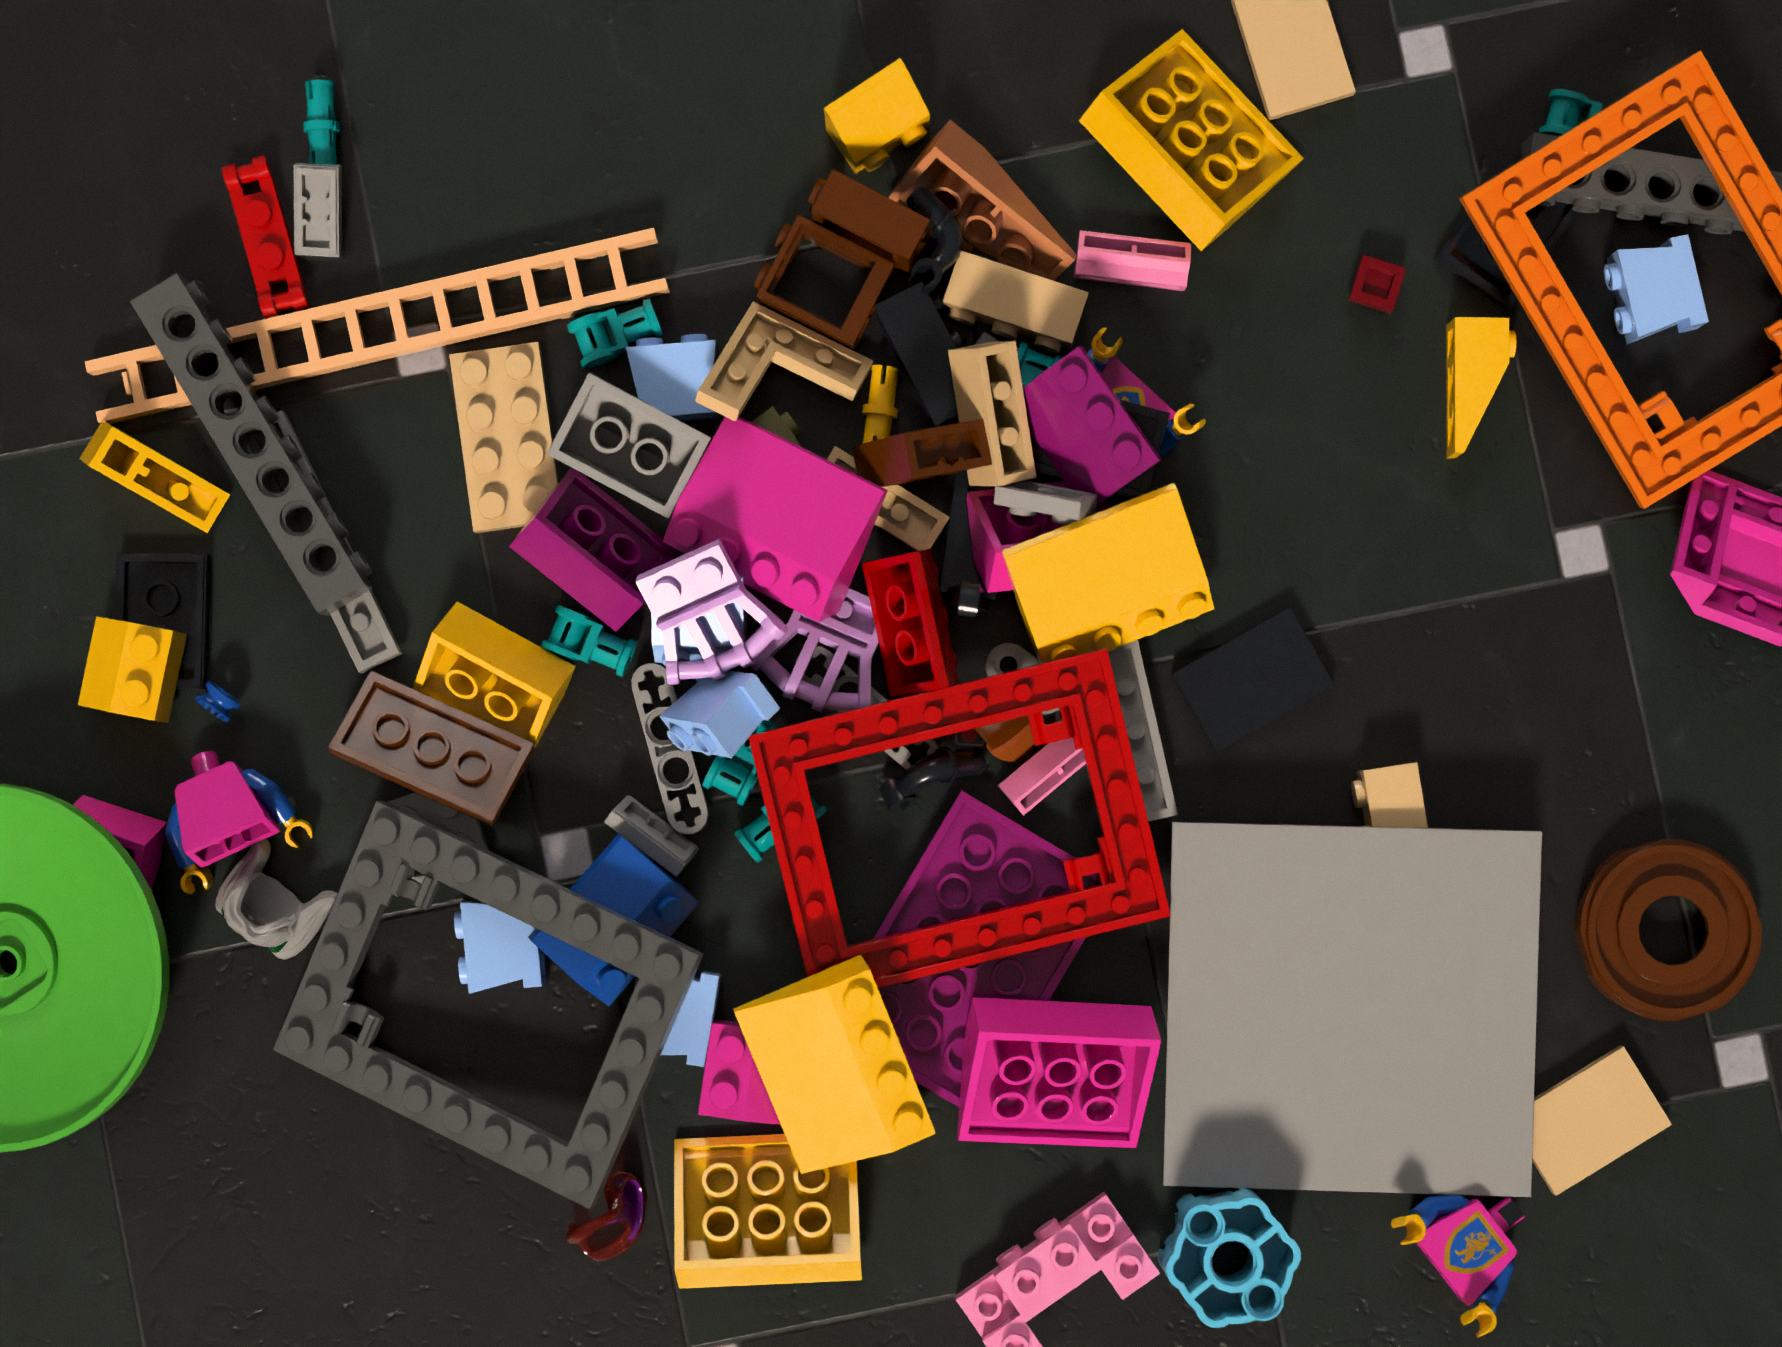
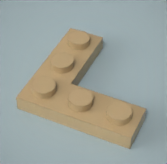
M752 302L699 388L695 402L736 422L771 362L853 402L871 369L873 360L764 306Z
M835 446L827 460L857 475L854 457ZM899 485L883 487L888 492L874 525L915 551L931 549L950 517Z

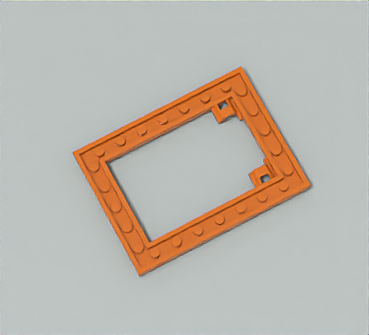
M1702 51L1695 52L1459 198L1639 507L1643 509L1782 426V362L1771 368L1774 375L1696 421L1694 416L1683 421L1665 391H1660L1637 405L1525 212L1680 118L1782 295V191ZM1782 318L1765 327L1764 330L1768 338L1774 341L1780 349L1781 355L1779 357L1782 360ZM1657 414L1663 426L1652 432L1646 419Z

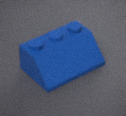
M620 833L570 888V890L668 937L675 932L700 903L679 880ZM537 928L528 936L541 951L573 980L607 1006H610L635 978L634 975Z

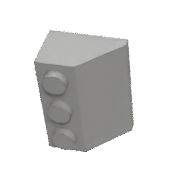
M589 372L547 455L669 519L712 437Z

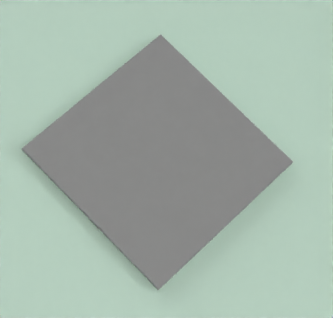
M1172 822L1163 1186L1531 1197L1542 831Z

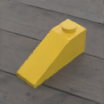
M1455 317L1446 325L1447 458H1457L1465 452L1509 365V357L1513 358L1515 356L1516 332L1509 330V318Z
M103 420L79 458L89 467L206 533L210 530L230 496L229 493Z

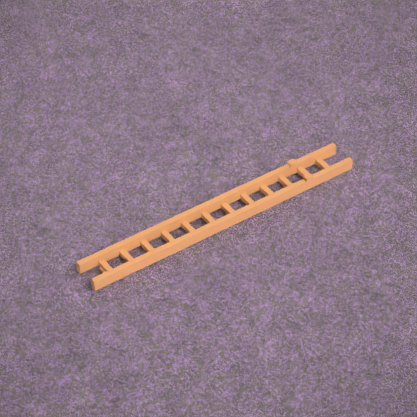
M650 228L226 329L233 340L232 343L258 337L265 372L254 374L256 381L251 383L252 388L258 390L551 320L566 319L577 314L670 293L666 278L627 286L620 252L658 243L655 229ZM608 255L616 289L584 297L576 262ZM565 266L572 300L540 307L533 272L546 269L552 270ZM521 276L528 310L496 317L489 283ZM477 286L484 320L453 328L445 293ZM433 296L441 331L409 338L402 303ZM389 306L397 341L366 348L358 314ZM345 317L353 351L322 358L314 324ZM302 327L309 362L278 369L271 334ZM156 345L85 361L87 373L93 376L126 368L127 372H122L126 394L133 396L134 403L96 411L98 423L101 424L103 420L113 424L192 405L175 376L177 393L147 399L140 365L164 359ZM216 355L217 364H218V366H219V360H218V357H217V355Z

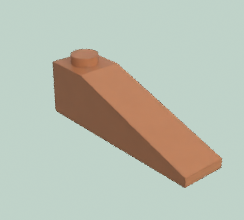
M951 120L945 124L923 149L888 196V198L907 207L904 204L906 199L916 188L924 183L951 211L956 209L959 212L957 217L963 230V250L972 253L973 249L997 258L998 263L1055 281L1077 257L1076 253L991 154Z

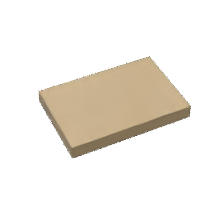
M1231 0L1268 121L1344 99L1355 94V87L1327 0Z
M1619 1045L1534 1098L1532 1161L1555 1196L1672 1125L1624 1046Z

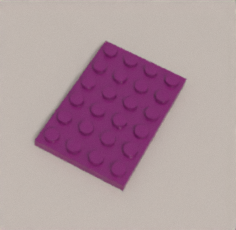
M961 790L873 939L1068 892L1069 887L1062 860L1073 858V856ZM1098 873L1081 877L1084 888L1101 884ZM1086 937L878 988L915 1082L959 1107L965 1032L972 997L1049 1001Z

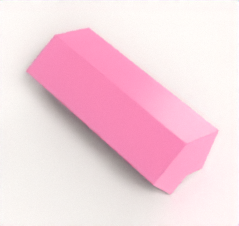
M1080 230L1073 278L1185 291L1191 263V243Z
M1073 737L1048 743L997 786L1024 816L1086 764L1083 749H1075Z

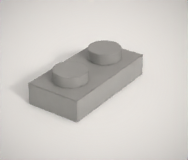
M1024 480L995 486L994 504L1009 507V513L1014 515L1035 516L1037 513L1052 515L1051 520L1053 522L1070 524L1096 512L1098 494Z

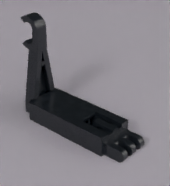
M966 470L957 472L955 475L940 593L945 595L944 608L957 609V615L976 617L977 612L988 614L990 601L995 602L997 592L987 593L974 564L966 500L967 492L972 491V486H969ZM973 486V491L991 489V486Z

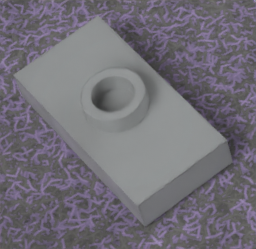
M296 163L293 165L294 255L340 257L342 255V165Z
M629 795L611 811L604 823L620 833L676 877L699 851L697 845Z

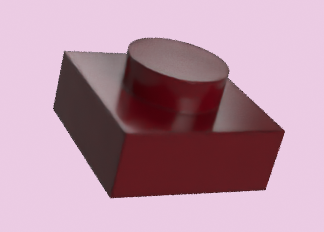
M1363 255L1359 261L1348 301L1390 314L1394 310L1406 268Z

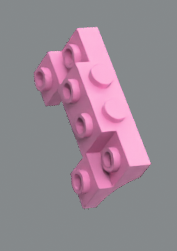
M1102 1192L1061 1222L1053 1218L1044 1223L1033 1233L1036 1239L1021 1249L1016 1244L1004 1251L996 1258L999 1264L997 1267L955 1295V1298L982 1337L986 1347H1044L1027 1321L1098 1271H1103L1122 1300L1158 1276L1160 1272L1106 1193Z

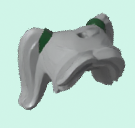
M266 838L251 845L248 853L229 873L219 888L215 906L216 910L225 917L228 925L235 932L242 935L245 940L260 947H267L269 952H272L277 958L285 960L296 956L310 943L329 916L338 893L332 890H325L309 902L302 903L294 893L285 888L279 881L261 873L271 852V844Z

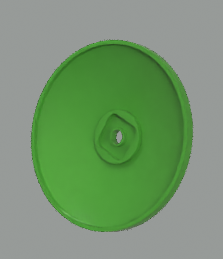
M0 784V958L5 950L10 951L17 959V969L14 974H9L5 972L0 963V1152L20 1151L46 1145L80 1130L112 1108L141 1074L154 1050L161 1032L169 992V954L161 914L147 881L126 849L107 829L74 805L48 793L9 784Z

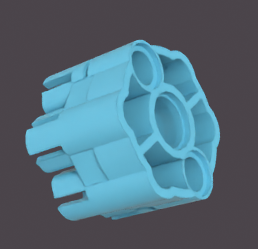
M1237 1188L1235 1192L1228 1189L1220 1196L1212 1198L1202 1194L1194 1197L1192 1193L1182 1196L1176 1203L1179 1211L1175 1213L1176 1227L1174 1232L1164 1241L1166 1245L1164 1250L1160 1248L1158 1250L1159 1264L1171 1284L1179 1289L1184 1299L1194 1309L1198 1318L1205 1325L1212 1328H1221L1228 1324H1243L1254 1320L1268 1321L1275 1318L1283 1308L1284 1297L1291 1285L1293 1273L1300 1264L1301 1252L1298 1244L1271 1214L1268 1206L1249 1188ZM1227 1241H1237L1248 1247V1257L1245 1265L1239 1271L1231 1275L1215 1273L1212 1258L1214 1251L1219 1245Z

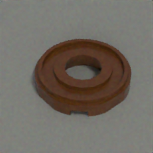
M1658 839L1619 850L1596 868L1593 872L1595 875L1588 884L1582 899L1578 900L1574 917V933L1587 976L1608 1000H1612L1625 1010L1645 1018L1675 1022L1721 1008L1745 986L1753 973L1760 954L1762 925L1748 881L1727 858L1711 848L1692 841ZM1664 896H1679L1688 899L1699 908L1705 920L1706 937L1702 948L1694 958L1682 964L1667 965L1656 961L1646 952L1640 941L1639 924L1643 912L1652 902Z

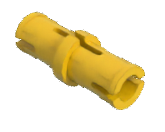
M883 365L871 366L872 374L868 404H864L862 415L866 416L863 443L891 436L892 420L897 419L898 409L894 408L898 375L900 374V369L897 367L887 366L885 383L883 384L885 372Z

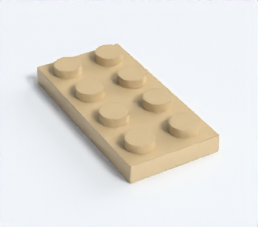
M539 342L449 354L473 532L482 533L523 527L559 483L556 459L547 455L554 440L541 346Z

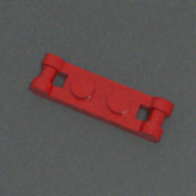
M267 156L252 158V163L239 167L236 163L223 166V178L230 194L264 319L280 316L279 312L294 308L296 312L310 308L297 256L294 255V246ZM258 180L261 192L247 195L244 184ZM287 281L288 291L274 294L272 285Z

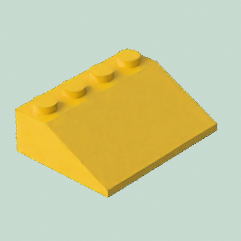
M1183 29L1101 91L1079 120L1200 251L1205 249L1232 226L1304 159Z
M1174 483L1002 550L1028 639L1040 664L1102 648H1107L1108 652L1120 646L1145 636L1153 635L1158 631L1188 619L1196 618L1214 609L1208 579L1181 498Z
M861 954L733 1009L801 1174L892 1153L936 1134L871 970Z
M785 1134L674 1139V1270L679 1289L862 1280L857 1161L801 1174Z

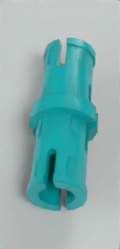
M321 79L306 81L307 121L303 122V132L308 133L309 163L337 165L336 133L340 132V123L335 120V82Z

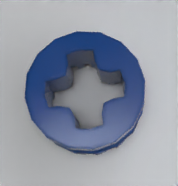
M208 680L205 684L206 692L202 695L197 694L194 699L206 710L211 708L210 713L216 712L214 715L217 718L229 722L231 719L230 711L234 708L239 709L242 704L226 690Z

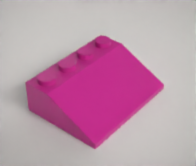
M740 416L736 422L724 417L677 501L662 542L686 554L720 539L740 577L744 578L745 585L817 622H821L840 611L888 490Z
M972 997L964 1041L957 1129L958 1141L1136 1148L1161 1044V1037L1152 1006Z

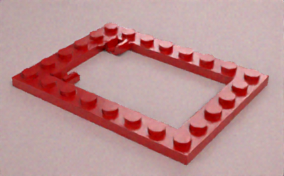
M1107 648L955 684L944 689L926 691L754 733L748 738L807 977L861 954L871 970L877 988L1171 916ZM1058 708L1061 721L1044 724L1042 712ZM1023 716L1028 717L1035 746L1073 737L1075 749H1083L1103 836L1097 838L1100 851L1093 852L1092 855L1085 857H1073L1062 860L1069 887L1068 892L847 946L804 770ZM1098 873L1101 884L1084 888L1081 877Z

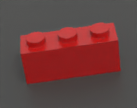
M931 549L862 563L890 697L944 689L959 683L957 658L951 645L947 626L948 616L942 603L938 584V569L933 561Z

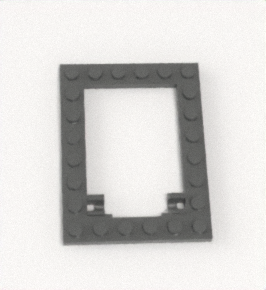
M384 800L376 801L273 1050L588 1209H592L598 1203L704 953ZM415 870L425 874L422 884L412 879ZM443 883L639 978L570 1142L373 1045L384 1017L379 1015L377 1011L356 1001H350L354 992L352 987L386 906L390 905L394 895L414 901L413 905L429 910L440 884ZM352 1022L362 1025L358 1037L348 1032Z

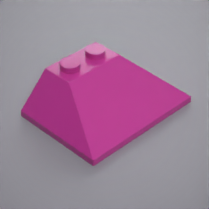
M1708 470L1690 482L1670 575L1695 615L1777 646H1782V497Z

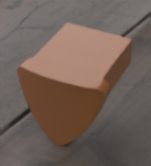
M1027 716L974 728L986 741V748L989 752L1000 760L1020 762L1026 761L1031 755L1034 742Z

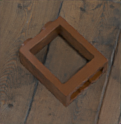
M832 169L827 180L821 177L818 179L810 194L808 202L812 204L810 212H812L814 223L895 264V271L909 277L911 269L929 240L930 219Z
M798 215L793 226L788 223L783 226L774 246L780 250L772 265L768 263L763 265L756 278L754 287L759 289L757 293L758 301L760 304L854 351L874 314V305L880 302L895 273V264ZM804 239L870 272L842 328L776 295Z
M983 419L901 433L852 446L857 475L881 487L930 479L992 465Z

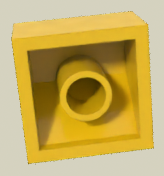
M901 58L824 108L826 131L855 174L864 168L868 172L877 169L890 158L888 152L902 143L905 147L915 144L927 134L925 128L930 125V113Z
M96 616L78 705L169 723L187 634Z

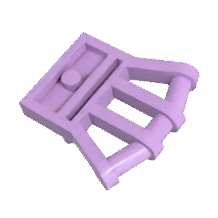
M720 539L636 577L635 583L652 612L657 627L663 633L668 685L680 684V680L712 678L714 681L726 677V671L739 665L742 668L755 664V658L773 639L780 640L788 632L783 621L746 590ZM734 601L761 624V627L748 640L743 635L728 604ZM714 611L733 646L732 649L718 654L699 619V617ZM685 624L704 660L679 661L676 627Z
M849 588L840 611L821 622H817L793 610L786 624L788 632L780 640L773 639L755 658V664L750 666L755 672L761 670L783 692V697L792 701L794 697L809 702L813 704L811 709L820 713L823 710L849 711L869 706L871 702V660L879 644L869 597ZM799 633L806 636L807 639L790 674L773 656ZM820 642L836 649V653L821 686L817 687L803 681L802 678ZM847 655L857 658L858 693L831 692Z

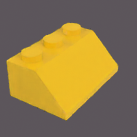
M456 602L433 630L412 689L534 743L535 748L563 699L576 666L467 606Z

